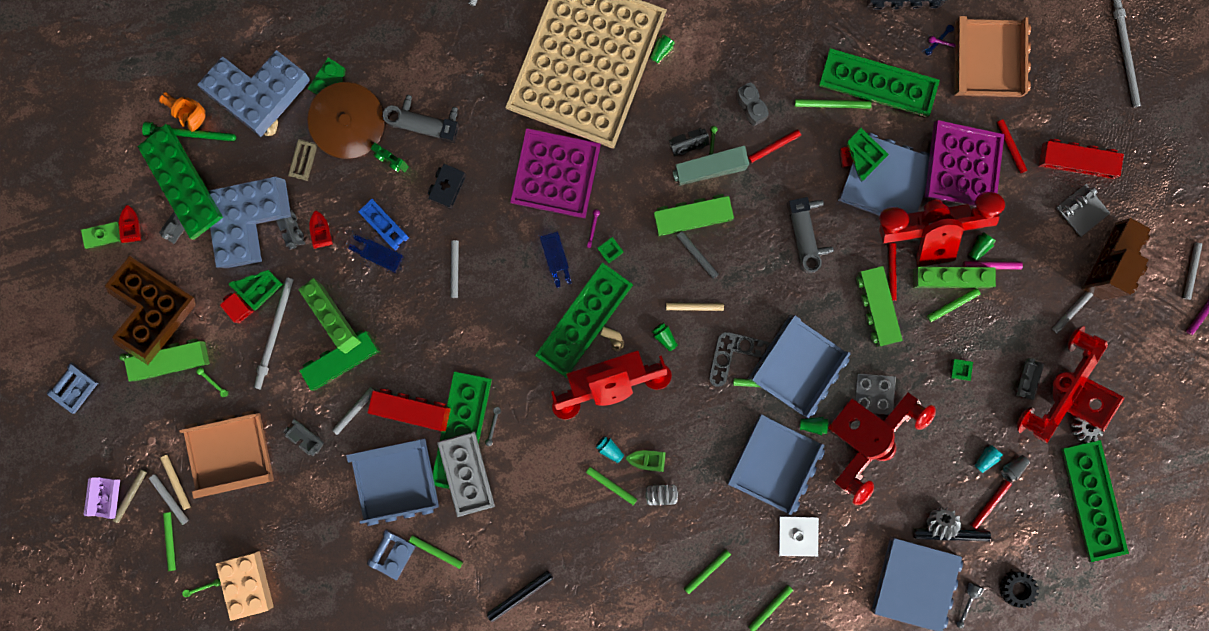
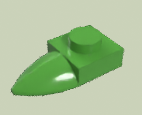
M642 450L628 455L626 460L639 469L664 472L666 453Z

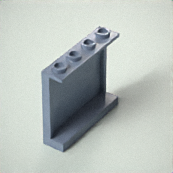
M867 133L889 155L862 182L859 180L856 168L852 162L838 201L880 215L888 207H899L905 210L907 214L918 212L926 189L930 154L926 152L918 153L913 151L912 147L906 145L901 147L895 145V142L892 140H881L877 138V135Z
M789 315L748 379L804 417L809 418L816 413L820 400L827 396L830 385L837 381L841 368L848 364L851 353L842 350L807 326L796 315Z
M759 414L727 484L792 515L799 508L800 502L798 500L801 494L804 495L807 491L808 484L806 483L809 477L812 478L816 472L817 467H815L817 460H821L825 453L824 445Z
M425 439L346 455L348 463L352 462L363 515V520L360 521V524L367 523V526L379 524L378 520L385 519V522L397 520V516L402 515L404 519L411 518L417 512H422V515L434 513L433 509L439 507Z
M890 536L871 612L926 629L943 631L948 625V610H951L953 606V591H956L958 587L957 575L963 567L962 557Z

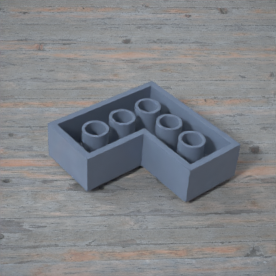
M276 50L252 78L222 56L197 85L206 95L258 136L262 137L310 82V79L302 69Z
M272 177L209 190L208 192L223 216L221 220L210 227L216 267L232 268L262 262L256 224L291 217L285 179Z

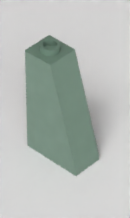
M741 146L676 164L675 170H672L674 181H678L680 186L745 171L749 166L746 148Z

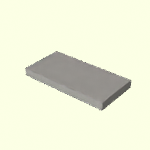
M471 432L437 442L457 517L495 507L476 433Z

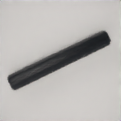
M914 529L915 539L940 540L939 536L933 537V532L928 531V529ZM959 530L957 536L951 537L950 540L991 541V532Z
M549 571L544 572L487 613L488 619L494 622L551 582L553 580L552 574Z

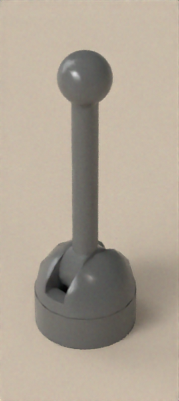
M969 582L967 593L970 598L960 621L957 622L958 628L964 627V620L972 601L982 595L983 587Z

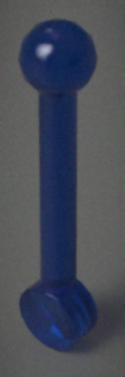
M952 25L946 26L945 32L938 39L942 40L948 33L954 30V27ZM935 42L930 48H927L925 54L931 55L932 50L939 43Z

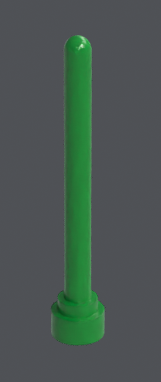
M145 121L142 127L143 136L150 137L161 127L153 122ZM172 128L176 136L225 141L236 140V135L232 133L200 130L191 132L189 129Z

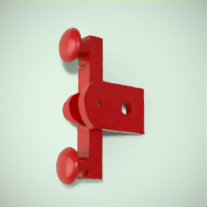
M988 191L977 196L975 200L977 208H972V210L969 204L948 207L941 200H932L925 204L924 211L908 214L899 207H888L880 213L879 220L881 224L879 232L883 243L921 238L916 259L918 267L951 262L956 260L963 231L996 226L999 220V213L1005 208V201L999 194Z
M1080 326L1074 330L1068 341V350L1072 352L1076 347L1083 350L1082 360L1074 372L1060 373L1054 379L1053 399L1055 403L1048 414H1044L1043 418H1040L1034 414L1035 408L1033 407L1026 409L1021 414L1017 423L1019 433L1028 429L1033 432L1036 438L1048 443L1066 412L1105 431L1124 400V397L1088 379L1108 347L1107 341L1095 335L1091 336L1085 333V326ZM1098 400L1102 405L1099 409H1092L1090 407L1091 402Z
M637 350L567 373L571 389L567 390L568 393H562L556 396L554 391H551L553 398L552 410L560 419H571L578 414L581 402L594 399L596 405H612L632 395L631 386L643 382L651 389H663L670 383L672 373L665 365L662 355L659 356V363L648 366V364L643 365Z
M907 392L890 415L883 421L854 399L849 401L828 429L858 451V454L835 481V484L843 491L854 496V505L864 504L874 491V483L872 481L865 483L860 481L863 477L861 473L873 459L887 461L895 455L894 432L903 421L908 422L912 418L916 421L915 428L917 430L926 428L935 417V406L929 405L925 408L919 399ZM854 421H860V426L857 429H851V424Z

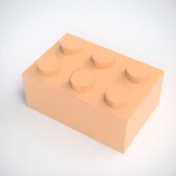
M260 551L216 563L230 621L262 613L274 607Z

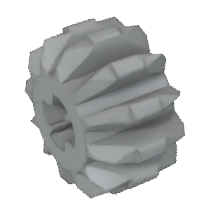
M1075 416L1073 417L1076 423H1072L1071 427L1076 429L1072 433L1074 435L1078 434V440L1084 439L1085 442L1090 443L1091 440L1098 441V436L1104 435L1100 429L1090 425V428H1086V424L1089 423Z
M654 485L646 488L645 496L649 505H672L678 502V491L675 485Z
M939 507L937 510H933L927 519L928 531L933 532V537L939 536L940 540L945 537L949 541L951 537L957 536L961 528L960 516H955V511H948V507L945 510Z

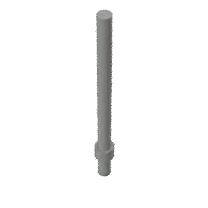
M1113 0L1115 9L1113 15L1114 19H1117L1133 108L1141 106L1124 18L1126 17V12L1122 7L1121 0Z
M286 277L262 360L256 369L257 376L253 388L261 390L264 377L268 374L269 360L294 279Z

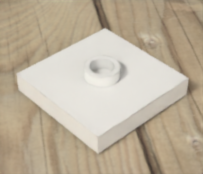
M779 516V556H818L819 518Z

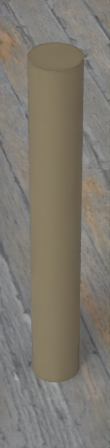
M139 470L116 511V517L112 521L120 522L146 476V470Z

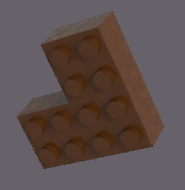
M1132 218L1116 222L1082 290L1092 293L1093 296L1101 300L1133 294L1138 288L1139 284L1137 282L1140 276H1143L1148 268L1146 264L1149 259L1141 256L1139 251L1150 238L1148 234L1151 228Z
M130 256L105 284L108 294L134 310L113 335L112 339L117 346L146 365H149L196 306L194 297Z

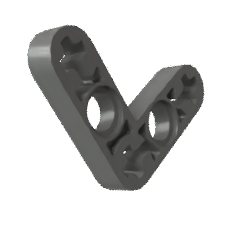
M729 332L722 333L717 339L709 374L710 383L715 387L723 386L726 383L733 352L762 358L763 355H761L760 350H755V354L751 353L754 348V342H757V347H762L765 344L766 348L769 347L770 343ZM729 336V340H731V344H727L726 350L730 349L729 353L718 351L719 347L723 349L724 342H721V339ZM742 340L750 342V348L747 351H743L740 348ZM718 355H726L727 363L725 365L717 363ZM715 366L726 368L725 372L721 371L720 377L723 378V381H719L718 384L712 379L713 375H717L718 370H714Z

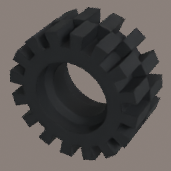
M1011 572L1010 575L1004 577L1005 580L1001 581L1003 586H1000V590H1002L1000 594L1009 605L1026 608V606L1032 605L1031 602H1036L1035 596L1039 595L1036 590H1039V586L1035 585L1037 582L1032 579L1031 575L1022 572ZM1018 582H1022L1026 587V592L1022 597H1016L1013 593V586Z

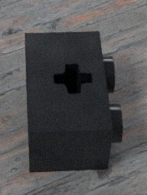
M443 164L442 168L439 167L435 177L437 180L435 184H431L428 190V199L452 210L467 176L466 173ZM448 181L450 188H445L444 190L442 184H446Z

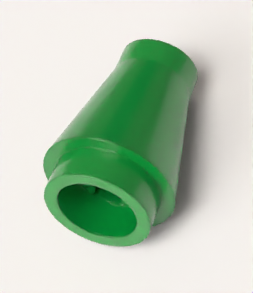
M663 34L661 38H658L649 58L659 64L674 49L675 42Z
M983 232L981 235H978L969 256L979 261L982 256L994 247L993 244L996 240Z
M664 322L652 330L653 337L667 348L669 352L678 346L669 326L665 325Z
M824 417L801 418L800 430L822 436V434H827L828 419H824Z

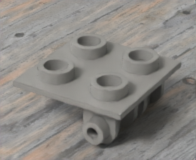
M1087 184L1056 207L1080 237L1110 214L1096 196L1098 193L1096 188H1089Z
M858 374L856 401L874 414L890 415L894 407L896 377Z

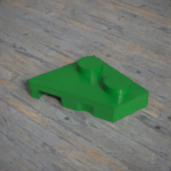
M328 57L308 87V90L317 95L327 86L343 82L345 68Z
M862 128L846 142L861 182L889 155Z
M374 143L370 148L374 152L373 156L381 162L385 159L390 163L389 167L396 172L401 170L405 173L409 166L402 159L397 158L380 145Z
M266 270L238 281H232L229 285L256 311L283 283L270 270Z

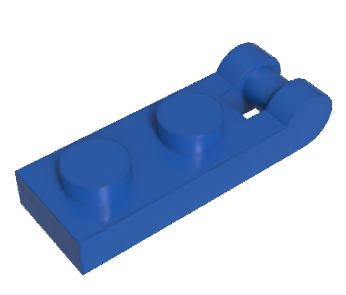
M373 199L358 211L395 251L403 241L409 239L407 234ZM395 231L398 236L393 240L390 235Z

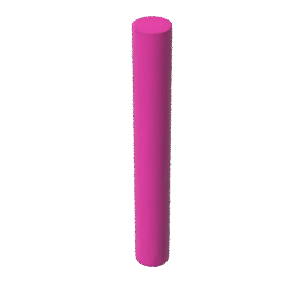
M964 261L963 267L1022 269L1023 263Z

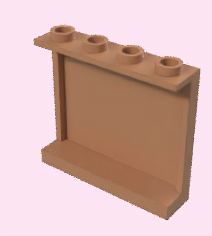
M959 16L955 20L954 96L1023 97L1030 91L1031 81L1028 80V73L1031 69V62L1028 61V54L1031 51V43L1028 42V35L1031 32V24L1028 23V17H1025L1023 20L967 19V16Z
M247 411L242 413V417L235 418V415L223 417V421L216 422V419L204 421L205 425L197 426V423L185 425L186 429L179 430L180 433H184L195 486V491H192L193 499L274 481L260 413L254 414V411Z

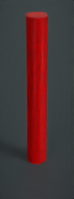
M1004 119L996 122L1001 133L1004 134V140L1020 174L1028 171Z
M796 129L748 156L749 161L753 163L800 137V131Z
M896 243L888 244L889 290L892 301H897Z
M1004 481L971 523L974 529L977 530L1011 487L1012 484L1009 481Z

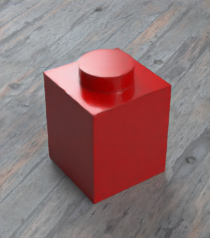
M229 293L223 298L224 302L220 304L234 323L242 322L254 312L238 293Z

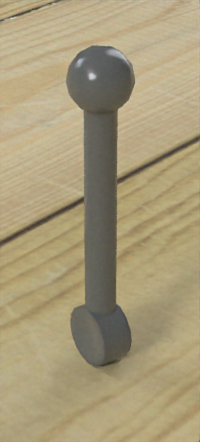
M499 407L493 409L494 417L488 439L485 441L487 446L493 444V432L498 414L501 413Z

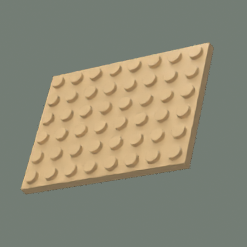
M548 0L506 109L614 149L667 9L642 0Z

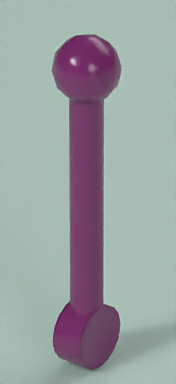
M934 36L928 38L930 43L936 42L954 48L956 46L954 43L936 39Z
M598 209L593 211L594 217L587 248H591L597 217L600 215Z

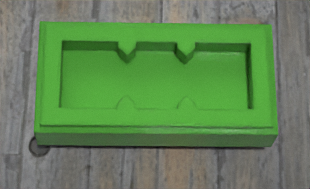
M119 222L81 230L85 249L120 242Z

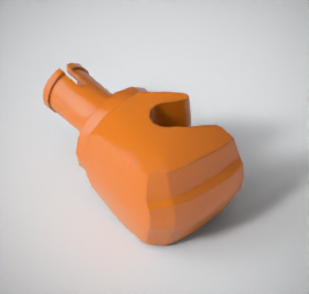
M167 92L160 96L159 102L171 109V115L174 118H179L182 127H184L186 121L191 132H194L201 126L205 119V109L200 103L188 97L176 99Z

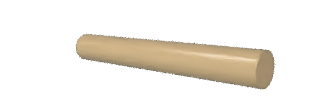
M666 303V310L724 311V303Z
M168 455L161 457L162 464L183 510L190 508L191 506Z

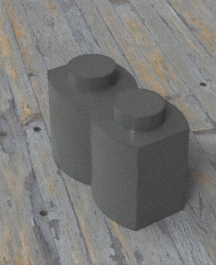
M749 82L738 88L736 98L739 105L745 109V115L750 124L755 126L765 121L769 115L768 108L759 99V92L756 86Z

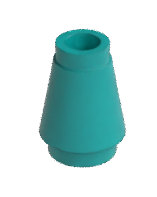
M602 437L595 446L600 454L616 463H619L624 457L622 451L610 437Z
M991 444L984 449L974 466L984 473L999 462L1003 454Z

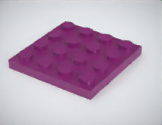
M939 120L934 121L925 197L962 205L969 204L976 207L975 200L979 194L988 191L998 193L1004 134Z
M526 128L510 203L585 219L601 144Z

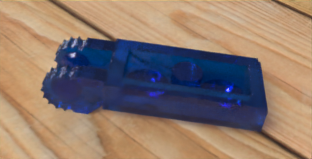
M558 231L541 236L540 240L556 288L561 287L560 279L556 272L564 270L566 282L571 284L572 281L568 271L569 266Z
M355 234L354 239L366 245L363 251L351 245L348 248L349 250L394 273L397 272L404 257L403 255Z

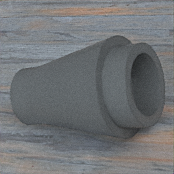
M1021 455L1019 458L1003 466L1001 474L1010 483L1017 481L1030 464V461L1024 455Z

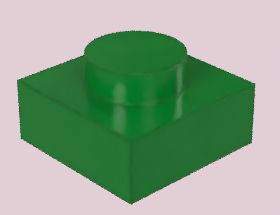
M613 237L597 248L608 264L624 253Z
M952 359L950 378L971 381L973 362Z

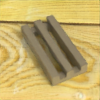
M300 139L297 140L288 173L289 177L308 181L317 144ZM302 144H303V145H305V146H304L303 154H302V157H301L300 165H299V168H298V172H297V174H296V173H294V172H295V169H296V165H297V161H298V158H299L300 150H301V147H302ZM309 146H311L310 153H309V157H308L307 164H306V168H305V171H304V175H302L303 168H304V164H305L306 157H307V153H308V150H309Z

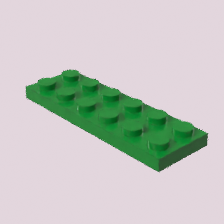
M830 48L819 86L929 117L940 80Z
M163 125L137 146L190 239L195 240L223 218L170 125Z
M602 262L535 356L567 378V373H570L630 291L633 284Z
M454 371L447 408H451L446 431L441 432L440 441L475 432L479 444L492 379ZM438 447L433 470L434 484L437 487L450 489Z
M1101 440L1061 448L1088 561L1095 562L1129 554Z

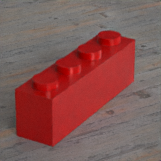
M1049 139V141L1042 144L1039 166L1115 179L1121 176L1124 154L1117 153L1118 150L1116 149L1099 150L1097 146L1089 145L1082 147L1079 143L1075 142L1064 144L1061 143V140Z
M380 388L379 391L372 392L368 414L438 431H446L451 408L445 407L446 404L434 401V404L427 403V399L416 397L415 400L409 399V395L398 392L397 396L392 395L391 390Z

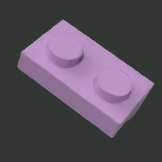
M89 477L84 516L115 518L120 480L106 477Z

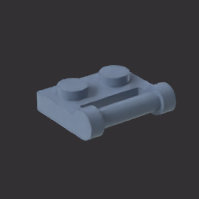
M70 362L66 372L53 389H49L47 395L70 413L75 414L97 386L98 382L83 372L76 364ZM75 374L77 377L61 396L59 394L60 391Z
M385 529L384 537L373 557L369 558L367 565L397 581L416 546ZM390 540H393L396 543L384 564L379 563Z

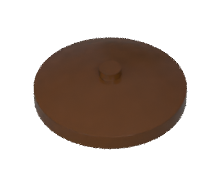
M351 82L335 83L324 88L313 99L308 112L309 132L317 146L327 154L340 159L359 158L372 151L370 148L374 143L378 144L385 129L384 110L377 97L367 88Z

